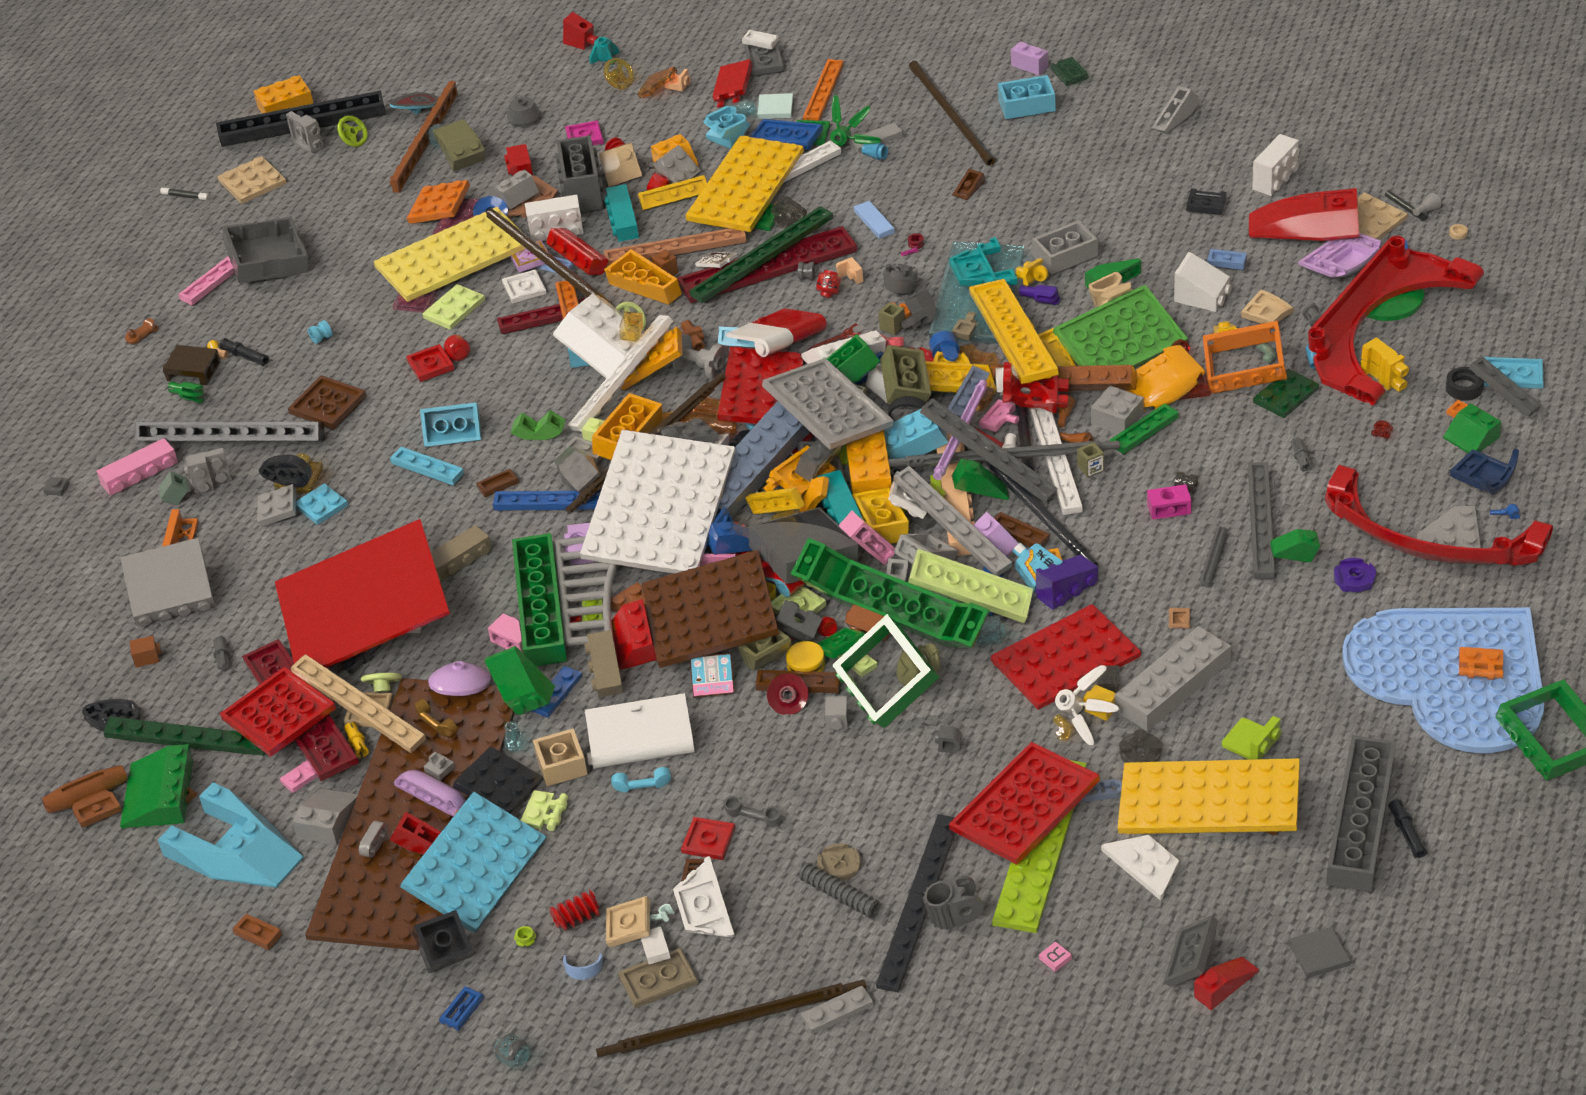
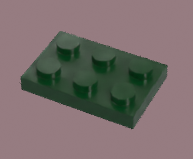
M1288 368L1286 370L1287 379L1271 382L1253 397V403L1285 418L1319 389V383Z

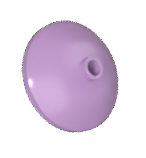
M456 661L434 671L430 675L428 683L429 687L437 693L462 696L478 693L486 689L491 683V676L485 669L479 666Z

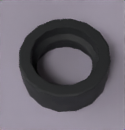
M1469 367L1454 368L1448 373L1446 392L1454 399L1470 401L1481 396L1483 392L1484 380L1476 376ZM1467 380L1475 383V385L1463 387L1454 382Z

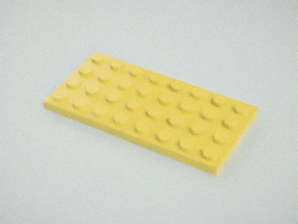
M498 207L492 208L518 228ZM486 212L387 256H383L375 260L374 265L400 295L409 302L526 248L488 219Z

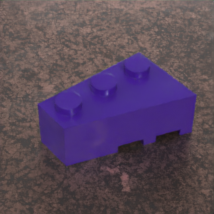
M1078 555L1063 560V564H1051L1048 569L1042 570L1038 568L1036 569V598L1052 610L1063 606L1069 599L1080 595L1083 590L1096 584L1098 581V567L1083 555Z

